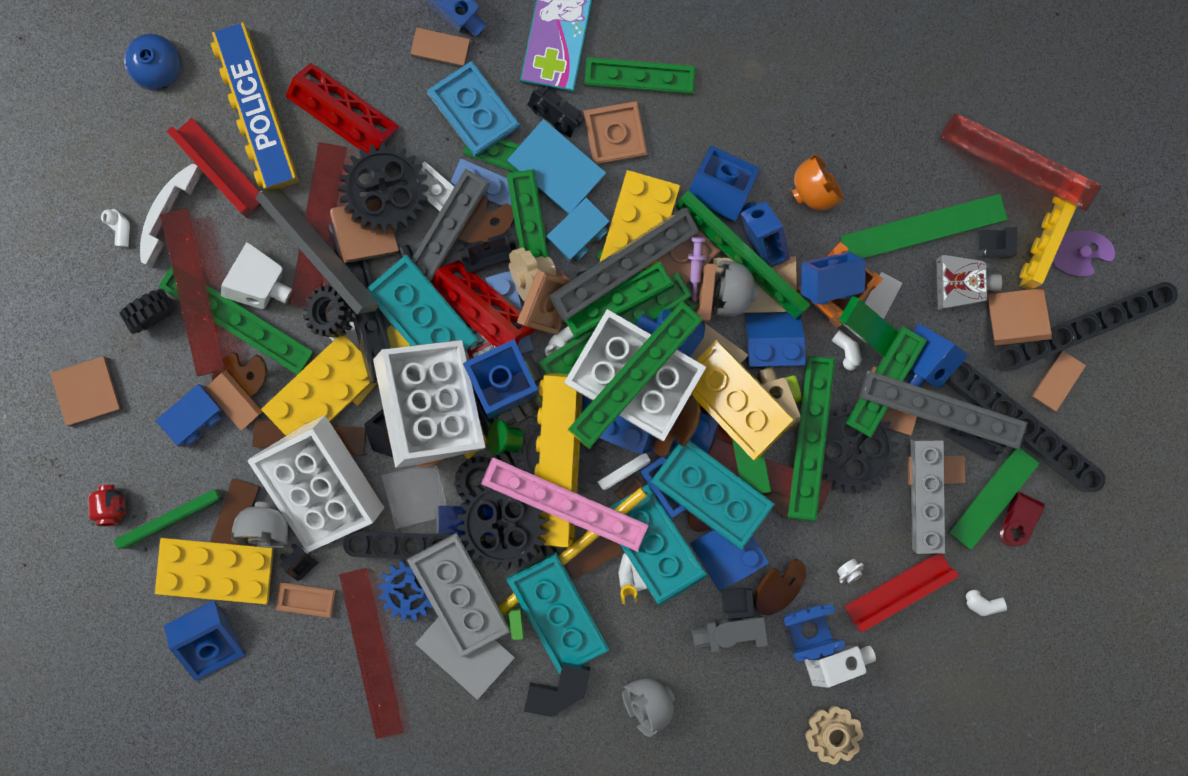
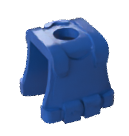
M821 604L808 607V610L795 611L786 614L783 618L784 625L788 626L795 648L793 656L796 661L814 660L820 658V655L825 657L834 654V651L844 649L845 643L843 639H832L825 616L835 612L833 605ZM806 622H813L817 627V633L812 638H806L802 635L801 628Z

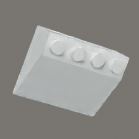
M607 309L564 384L594 400L651 334ZM676 350L619 416L664 441L706 367Z
M462 340L382 349L373 362L395 468L429 463L485 449L471 380L463 365L466 362V356Z
M326 415L300 427L247 460L308 552L372 524L384 509L381 501Z

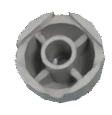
M721 260L717 266L722 268L720 275L715 274L712 306H716V310H713L712 314L735 317L745 312L749 308L751 301H756L758 285H754L753 275L744 265Z
M256 502L255 507L245 508L235 518L231 541L240 545H247V542L256 544L258 547L283 548L284 545H287L288 524L285 517L279 511L271 509L272 504Z
M641 678L623 687L625 688L622 691L624 705L630 718L636 716L641 723L636 726L645 736L651 737L669 725L673 718V702L675 697L668 686L664 687L660 682L651 678Z

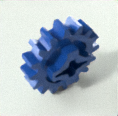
M400 561V569L391 565L389 568L392 574L384 573L382 575L386 583L378 585V588L384 590V594L378 596L380 600L386 599L387 603L383 606L384 610L390 607L393 609L391 617L394 618L400 613L402 621H406L408 615H411L413 621L418 619V612L426 616L428 614L426 607L433 608L418 583L410 565L407 567L404 561ZM406 572L402 582L392 583L397 575ZM411 583V588L421 593L412 594L409 598H406V593L396 588L400 589ZM391 594L397 595L401 601V607L395 604ZM417 598L425 599L419 607L411 609L414 600Z

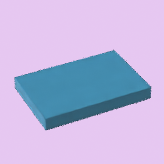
M470 61L427 90L428 96L474 157L520 128V123L473 61Z
M544 119L507 160L517 171L535 169L538 189L568 215L606 175L604 170Z

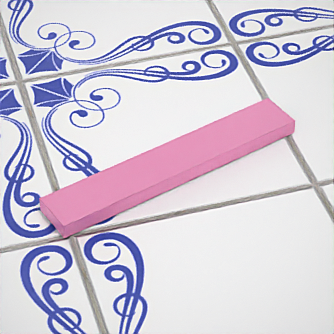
M495 458L491 459L481 482L484 486L637 552L649 526Z

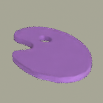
M1085 230L1073 231L1064 234L1052 264L1055 268L1068 275L1091 276L1095 272L1091 265V259L1097 258L1111 262L1115 258V250L1112 243L1099 233ZM1095 244L1098 248L1097 251H1092L1089 245Z

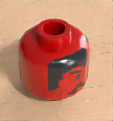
M99 485L98 490L91 492L88 496V517L96 522V526L119 525V521L126 515L125 494L120 490H115V485Z

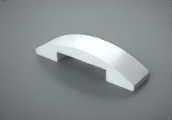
M191 164L177 173L158 194L148 212L141 235L140 258L142 263L151 268L165 244L156 239V236L180 191L191 195L203 172L197 165Z

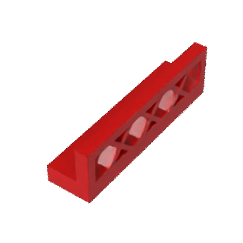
M309 63L292 78L285 97L356 148L363 149L367 154L370 153L371 144L375 147L376 151H379L381 143H385L399 127L312 63ZM309 74H311L316 79H318L320 83L312 82L306 77ZM329 92H336L342 99L332 97ZM351 108H358L364 115L356 114ZM373 124H380L387 130L383 133L374 127Z
M193 118L189 119L178 130L172 126L166 131L245 218L261 206L256 199L259 193L256 187Z
M460 260L436 270L432 281L433 286L456 313L493 346L498 347L513 339L518 346L520 339L535 332L536 329L520 324L523 327L521 329L515 327L511 322L517 323L521 312L474 272L466 274L464 264ZM458 271L465 278L458 277L453 272ZM471 288L480 290L483 294L476 293ZM491 305L498 306L503 311L495 310Z
M935 553L843 607L856 630L864 632L959 577L955 569L950 568L942 553Z

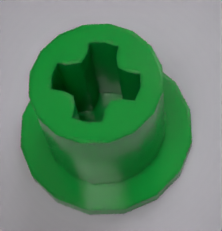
M500 419L495 420L491 424L487 436V446L492 455L498 456L503 451L516 453L521 449L523 433L520 428L509 427L504 420Z

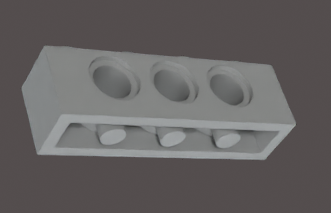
M910 439L912 550L916 554L945 553L944 441L941 439Z

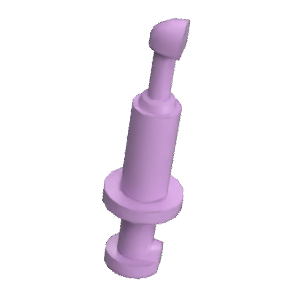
M692 237L694 251L693 254H688V259H691L690 281L693 287L690 299L692 302L699 300L697 286L701 282L702 261L707 258L706 255L702 254V242L706 240L704 237Z

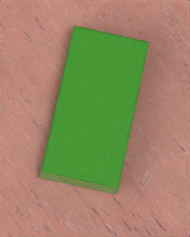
M514 608L509 612L511 636L513 640L523 639L525 630L522 608Z

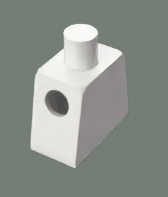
M246 242L221 285V296L259 309H265L271 297L285 304L292 293V288L280 283L283 268Z
M846 645L844 649L834 651V654L825 657L820 655V658L814 660L806 659L804 661L812 685L828 688L865 674V665L875 662L876 657L871 646L859 649L858 646Z

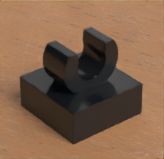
M293 543L291 547L294 551L288 557L282 553L280 559L283 562L279 565L285 573L299 582L319 562L304 548Z

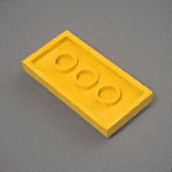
M627 170L600 262L673 214L681 186ZM659 259L650 264L649 266H647L646 268H644L643 270L658 263Z
M1075 178L1070 183H1065L1063 188L1059 187L1052 199V203L1055 204L1053 211L1046 214L1041 228H1044L1041 238L1037 237L1031 247L1032 259L1030 263L1026 262L1020 272L1019 277L1022 278L1020 287L1030 290L1043 284L1087 184L1086 181Z
M339 335L261 410L286 436L324 415L331 422L370 385L361 351L346 335Z
M715 340L696 360L704 365L706 369L691 395L753 460H757L796 420L720 341Z
M160 538L155 594L268 604L274 548Z

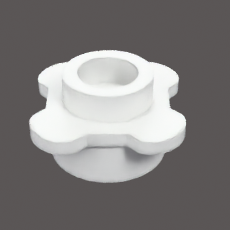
M852 559L842 565L837 570L840 576L839 582L843 584L847 581L851 584L863 575L861 573L864 569L863 563L858 564L855 559Z

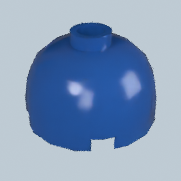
M150 33L140 35L130 42L124 54V65L126 72L133 82L141 88L154 91L173 84L180 73L181 59L179 58L178 50L172 42L161 35Z

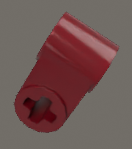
M1018 491L1009 505L1008 513L1000 529L1001 541L1010 547L1022 546L1028 543L1036 523L1043 513L1045 504ZM1011 529H1017L1016 533L1020 535L1019 538L1013 539L1014 535L1010 533Z

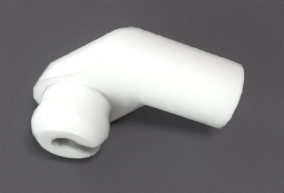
M104 210L101 214V220L115 231L114 246L129 247V221L118 210Z
M568 326L559 331L557 335L551 337L548 346L545 348L546 357L574 339Z
M839 330L831 341L844 350L846 358L843 361V366L847 370L853 371L862 362L859 344Z
M970 590L966 594L969 609L981 616L1007 611L1006 602L1003 597L988 601L980 595L978 590Z

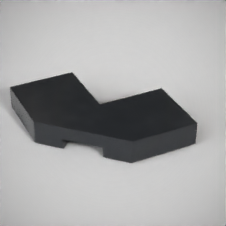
M563 662L558 687L530 682L524 712L553 717L584 698L590 667Z

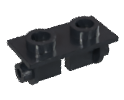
M540 85L537 90H533L527 106L536 115L542 116L553 124L556 130L571 138L576 127H579L584 120V117L581 116L582 112L567 101L560 108L558 104L562 98L549 89V87L546 86L544 88Z
M505 232L488 238L490 247L487 248L484 247L482 240L463 245L464 248L460 249L459 252L466 274L510 261L509 254L517 249L512 233L507 235Z
M951 427L946 434V437L994 462L999 453L1002 454L1006 448V445Z

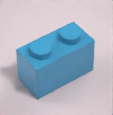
M585 198L547 235V241L569 263L574 259L579 262L590 251L587 247L594 240L599 242L608 234L609 230L607 227L610 221Z

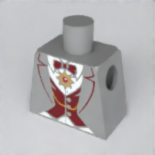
M941 255L936 259L938 311L983 303L987 301V291H1001L1002 289L1001 274H986V262L947 255Z

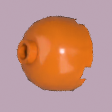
M817 154L806 159L796 170L794 175L796 189L792 190L800 205L805 202L811 209L825 211L844 202L842 199L844 196L832 172L829 174L823 168L826 164Z

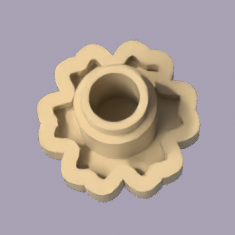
M523 247L513 250L509 254L511 278L516 284V290L524 302L537 270L556 275V268L550 257L544 258L540 256L535 258L529 250L525 251Z
M832 706L828 712L819 709L809 718L811 729L805 733L807 746L812 752H817V757L820 761L835 765L839 762L840 758L850 761L859 752L860 747L857 741L863 738V731L861 730L860 721L851 718L849 710Z

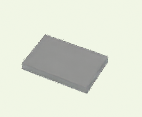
M439 617L415 643L477 700L515 658L497 640L461 658Z

